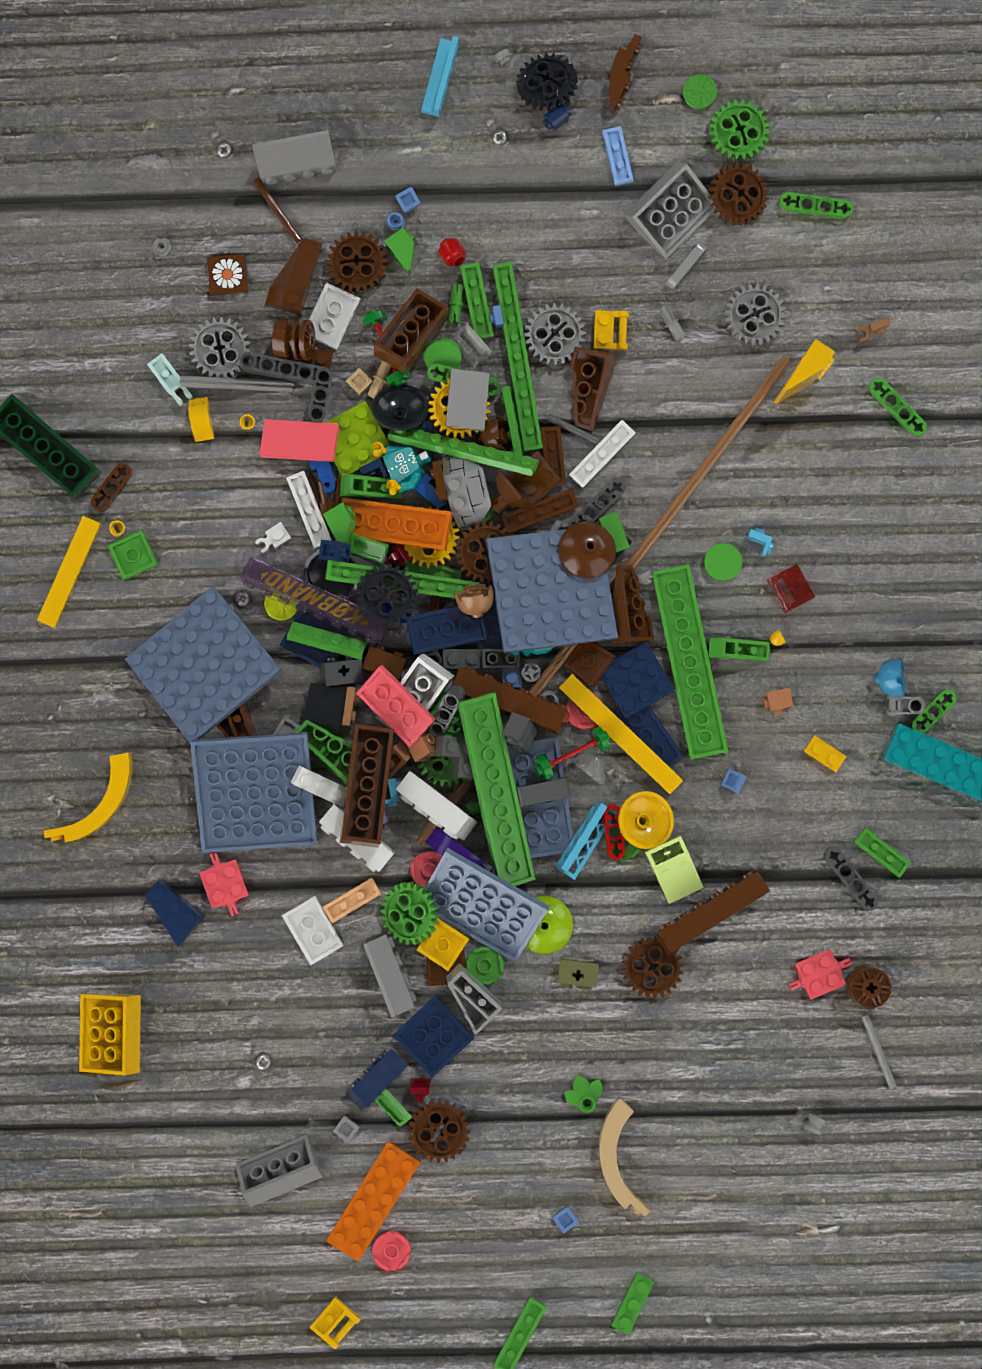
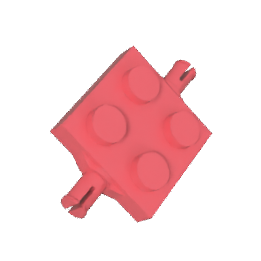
M217 852L214 853V856L212 853L209 856L213 866L208 870L199 872L212 909L228 905L231 916L234 915V912L235 915L239 914L235 902L249 895L237 861L235 859L227 863H220Z
M828 949L795 963L799 979L788 984L793 986L790 987L791 991L802 986L806 990L809 999L812 1000L846 985L842 976V969L851 966L852 963L849 962V958L838 962L834 958L831 949Z

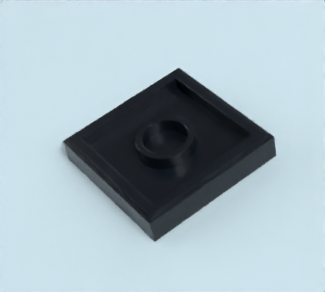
M310 683L303 721L308 720L312 723L341 728L347 690Z

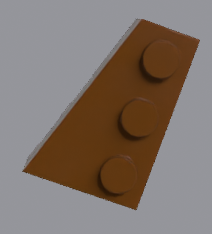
M246 702L216 726L225 738L257 736Z

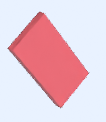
M265 419L259 455L264 458L334 462L340 426L337 423Z
M383 665L377 668L356 693L391 729H394V732L409 748L417 742L436 720Z

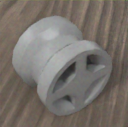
M534 663L526 664L521 671L522 678L527 682L537 681L540 677V668Z
M809 1113L808 1123L804 1124V1128L815 1134L822 1135V1128L827 1124V1120Z

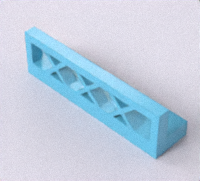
M453 36L452 41L440 39L421 108L422 113L440 117L459 47V37Z
M595 802L555 866V868L573 880L576 879L605 832L604 823L598 824L607 809V806L603 803ZM607 811V815H611V820H612L613 817H614V814L611 813L610 811ZM595 828V838L588 840L589 836ZM585 844V854L582 856H578V854L580 853L581 849ZM575 861L576 868L574 872L571 873L568 870Z

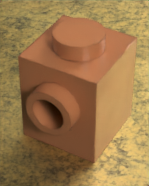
M790 688L766 692L765 697H763L764 708H768V712L774 711V714L784 713L785 708L794 707Z
M425 732L412 747H408L415 762L426 761L434 756L435 738L430 732Z

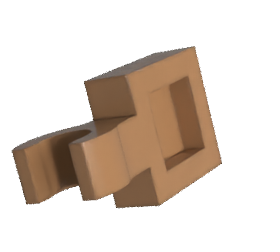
M886 317L868 326L859 327L855 332H863L865 334V337L861 338L859 342H865L869 335L873 333L879 335L886 332L890 321Z

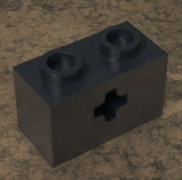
M344 655V658L327 656L325 660H319L321 684L332 686L363 682L362 659L359 660Z

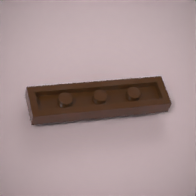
M569 489L538 501L531 508L523 507L502 515L501 519L508 535L578 508L579 505L573 490Z

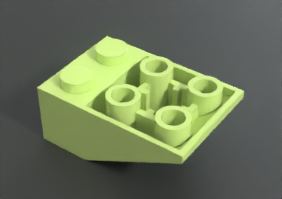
M678 835L653 849L644 851L668 904L704 888L681 836Z

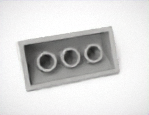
M386 933L366 941L363 945L391 1017L393 1018L415 1007L414 1002L417 999L414 991H409L407 986L410 981L407 973H402L400 966L403 963L399 954L395 955L393 948L396 946L392 936L388 937Z
M308 1135L235 1164L242 1195L250 1207L322 1178L319 1162Z

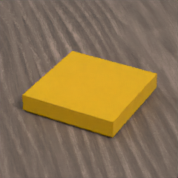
M437 917L436 921L439 924L433 926L436 931L431 933L432 937L421 942L416 950L449 971L470 938Z

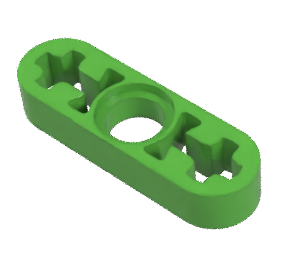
M952 690L941 691L925 707L924 711L911 721V729L921 733L927 732L956 703V694ZM950 694L951 697L949 699L951 702H945L942 705L943 707H945V709L943 710L942 707L936 703V701H938V703H941L944 700L943 695ZM935 706L939 711L936 717H931L928 713L929 708ZM925 717L931 721V723H929V721H926L922 725L924 727L923 730L916 729V721L921 722L925 719Z

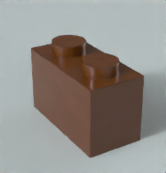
M377 644L375 647L370 646L362 668L375 672L379 666L383 665L400 681L407 662L403 658L404 654L393 651V654L385 652L386 648Z

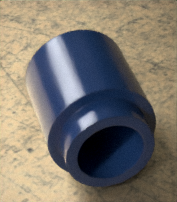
M565 104L564 107L557 105L556 110L552 108L543 116V124L548 130L556 131L569 120L572 114Z

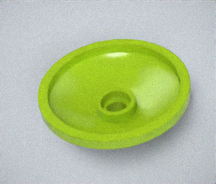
M535 897L550 907L525 947L539 954L556 952L567 944L572 935L573 919L571 913L564 903L554 897ZM543 922L548 923L547 929L541 928Z

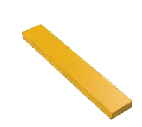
M85 516L82 517L37 621L56 628L101 523Z

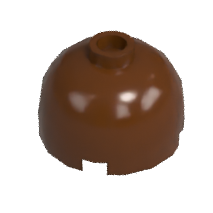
M500 417L487 421L484 431H480V436H478V444L511 452L512 444L509 442L505 428L508 427L504 419Z

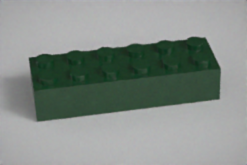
M12 393L0 406V435L72 498L78 500L102 471Z

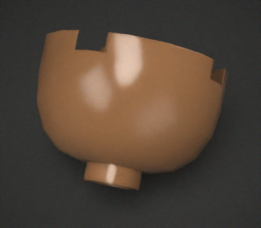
M482 583L464 586V591L456 590L455 599L461 612L472 615L474 618L482 617L483 613L487 612L494 602L492 585H489V588H487Z

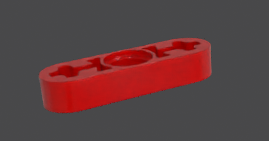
M609 804L603 814L606 852L610 859L620 860L625 855L624 837L620 831L619 824L612 823L608 825V821L612 820L611 815H607V811H610V808L613 807V810L617 811V814L614 815V821H617L620 807L615 804ZM613 826L619 829V835L615 838L609 835V829ZM620 839V843H616L617 849L621 850V853H618L617 857H615L611 853V850L614 849V843L610 844L609 840L617 841Z

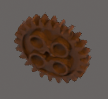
M736 162L733 164V168L730 164L726 166V169L721 168L719 170L720 174L716 173L714 175L716 180L710 181L714 187L708 189V191L713 193L708 199H713L714 201L710 206L716 207L713 213H720L718 219L726 217L725 223L732 220V226L736 225L737 222L742 226L745 222L746 224L752 223L751 219L757 220V215L763 214L761 209L767 207L763 202L769 200L765 196L769 190L764 189V186L768 183H762L761 181L764 175L758 177L759 170L757 169L753 172L752 165L746 168L745 163H742L740 167ZM735 176L740 179V185L735 183ZM749 189L754 191V198L749 195ZM723 191L728 193V200L723 197ZM738 203L743 206V212L737 209Z
M355 231L354 236L347 232L348 238L345 239L340 235L341 242L334 240L336 247H329L333 253H327V257L331 260L326 261V264L332 267L327 270L328 273H333L330 276L331 280L337 279L335 282L336 286L342 283V290L349 287L350 293H352L353 289H356L357 294H359L360 289L363 288L366 293L368 286L374 289V282L380 285L379 277L385 278L382 271L388 270L384 266V264H388V259H384L387 253L381 252L384 249L383 245L377 246L379 243L378 238L372 241V234L366 238L364 231L361 236H358L357 231ZM364 249L372 251L369 256H363L361 253ZM345 250L352 251V255L349 257H345L342 254ZM356 259L360 260L358 266H355ZM347 268L353 270V273L349 276L343 274V271ZM365 268L372 269L369 275L362 274V271Z
M482 521L481 527L474 523V530L471 527H467L469 533L462 532L464 539L458 538L461 546H455L456 549L460 550V553L455 554V556L461 558L456 563L463 564L460 570H467L466 577L472 574V581L479 577L480 583L483 582L484 578H486L487 583H490L492 578L491 569L486 555L482 556L481 554L484 549L479 537L482 536L485 548L487 549L486 540L488 535H494L497 538L512 536V534L505 535L507 529L499 530L500 524H497L494 528L492 521L488 526H486L485 521ZM471 541H475L479 545V549L476 552H472L469 549ZM478 559H482L485 562L483 570H478L475 566Z
M651 936L648 937V942L643 937L641 938V944L635 941V948L628 947L631 953H624V956L628 959L621 961L622 964L626 965L621 971L627 973L622 978L629 979L626 986L633 985L632 992L638 989V996L640 997L645 993L646 999L649 998L650 994L656 999L658 993L663 998L664 991L671 994L670 987L677 988L674 982H681V979L677 976L684 974V972L679 970L684 964L678 963L682 956L676 957L675 955L679 950L677 949L667 955L658 939L656 938L655 941H652ZM651 949L659 951L660 956L658 959L650 957ZM642 953H645L652 965H657L655 970L661 976L663 982L658 980L654 971H648L650 966L643 958ZM636 960H641L644 963L642 970L634 968ZM663 965H668L671 969L668 976L661 973ZM647 976H652L655 979V984L652 987L647 986L645 983Z
M438 1099L437 1104L431 1100L430 1106L425 1102L423 1103V1110L417 1107L418 1115L412 1114L415 1121H409L413 1128H409L408 1132L413 1133V1135L408 1139L415 1141L411 1147H418L416 1154L423 1152L422 1159H425L428 1155L430 1156V1162L434 1158H437L438 1163H440L441 1158L448 1162V1156L455 1159L454 1153L456 1152L461 1155L460 1147L466 1148L467 1145L463 1141H469L470 1138L465 1134L470 1133L471 1130L465 1127L470 1125V1122L464 1121L467 1117L466 1114L460 1115L462 1108L455 1109L456 1103L449 1106L448 1100L445 1101V1104H442L441 1099ZM433 1113H438L441 1116V1120L434 1122L430 1116ZM445 1116H449L443 1126V1133H439L434 1144L430 1146L429 1144L435 1136L436 1129H439ZM455 1123L458 1129L455 1132H450L447 1129V1125ZM423 1130H429L431 1137L425 1139L421 1137L420 1133ZM445 1140L448 1146L441 1149L438 1147L437 1142Z

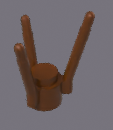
M309 473L321 515L339 505L341 474L337 476L335 499L333 502L332 498H325L322 481H318L319 495L313 474Z

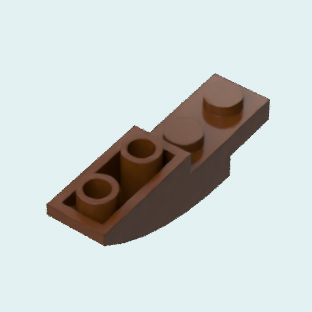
M634 34L627 50L619 47L615 56L609 82V106L612 113L615 112L616 108H621L624 101L622 96L625 91L628 92L633 83L630 81L632 74L629 73L634 64L632 59L634 55H639L643 46L640 44L641 36Z

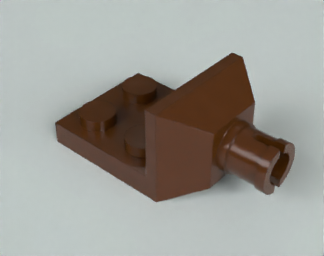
M539 451L531 456V458L539 460L538 467L532 476L513 472L508 476L501 470L498 472L497 490L500 493L491 500V506H493L492 508L498 514L510 504L514 507L531 508L562 480Z

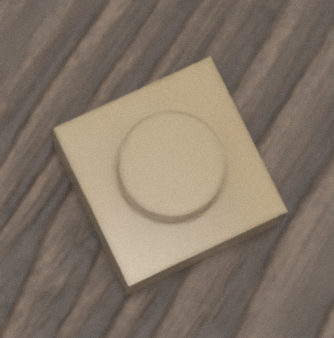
M360 368L346 380V383L359 396L373 382Z

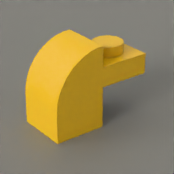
M208 397L189 400L188 412L195 442L214 439Z

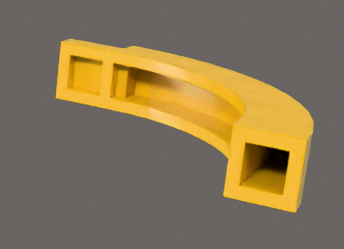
M132 753L109 756L111 766L109 785L104 798L90 815L69 826L44 830V837L55 841L63 839L62 835H64L65 842H71L89 836L106 825L118 812L128 793L132 778Z

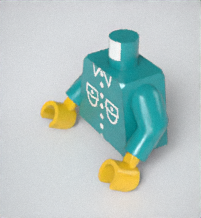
M373 443L372 448L378 449L373 451L375 457H380L384 453L383 459L391 477V480L387 481L386 488H390L389 493L395 495L397 490L402 493L415 489L426 475L422 465L431 461L428 452L424 451L417 454L412 447L385 446L383 448L382 443Z

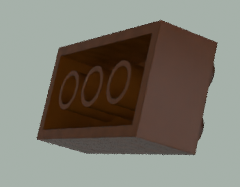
M416 288L374 343V356L406 375L448 319L449 307Z

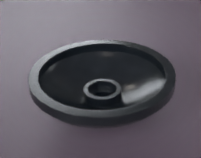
M409 385L389 386L381 390L372 402L374 419L381 426L394 431H406L418 427L426 420L429 413V403L425 394Z
M320 549L312 553L304 566V579L306 585L311 587L309 590L315 589L313 594L319 592L316 597L322 593L326 594L321 598L324 601L329 596L339 600L338 602L349 599L357 590V584L325 580L328 560L318 559ZM350 556L348 563L356 564Z

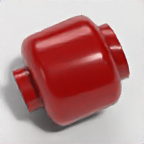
M446 238L440 243L438 254L447 266L457 267L465 261L466 250L458 239Z

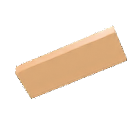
M370 878L322 908L331 923H334L382 893L374 879Z

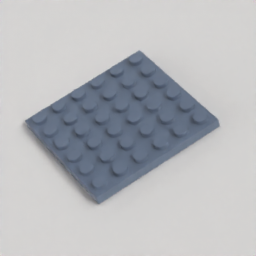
M566 530L488 538L486 540L503 653L618 638L608 573L605 572L596 578L585 579L571 574L563 566L559 557L558 547L560 539ZM587 544L588 549H593L591 544Z
M214 586L125 658L129 666L189 742L204 737L282 672L281 668Z
M308 732L191 740L202 853L317 845L313 793L291 783L299 765L311 771Z

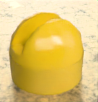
M245 414L240 418L239 425L244 430H250L255 425V419L253 416ZM245 418H248V427H245Z
M115 520L111 522L109 531L113 536L118 537L124 533L125 526L121 521ZM114 525L117 526L120 533L116 532V530L113 527Z
M779 629L771 634L770 641L773 645L780 646L786 643Z

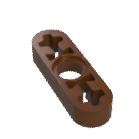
M120 463L112 470L91 499V506L96 511L103 512L109 508L131 479L133 474L131 467L125 463ZM125 468H127L126 472L128 474L126 476L122 475L119 479L120 481H122L121 484L117 480L113 479L114 476L116 478L120 476V469L124 470ZM111 482L117 485V489L113 493L107 491V485ZM102 491H104V493L108 496H111L110 499H108L107 497L104 498L103 507H96L98 505L96 500H101L104 497V495L101 494Z

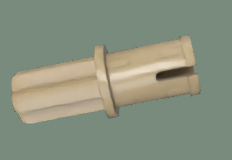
M381 361L376 375L373 376L374 380L368 392V396L374 398L382 390L384 384L387 383L386 377L392 366L384 361Z

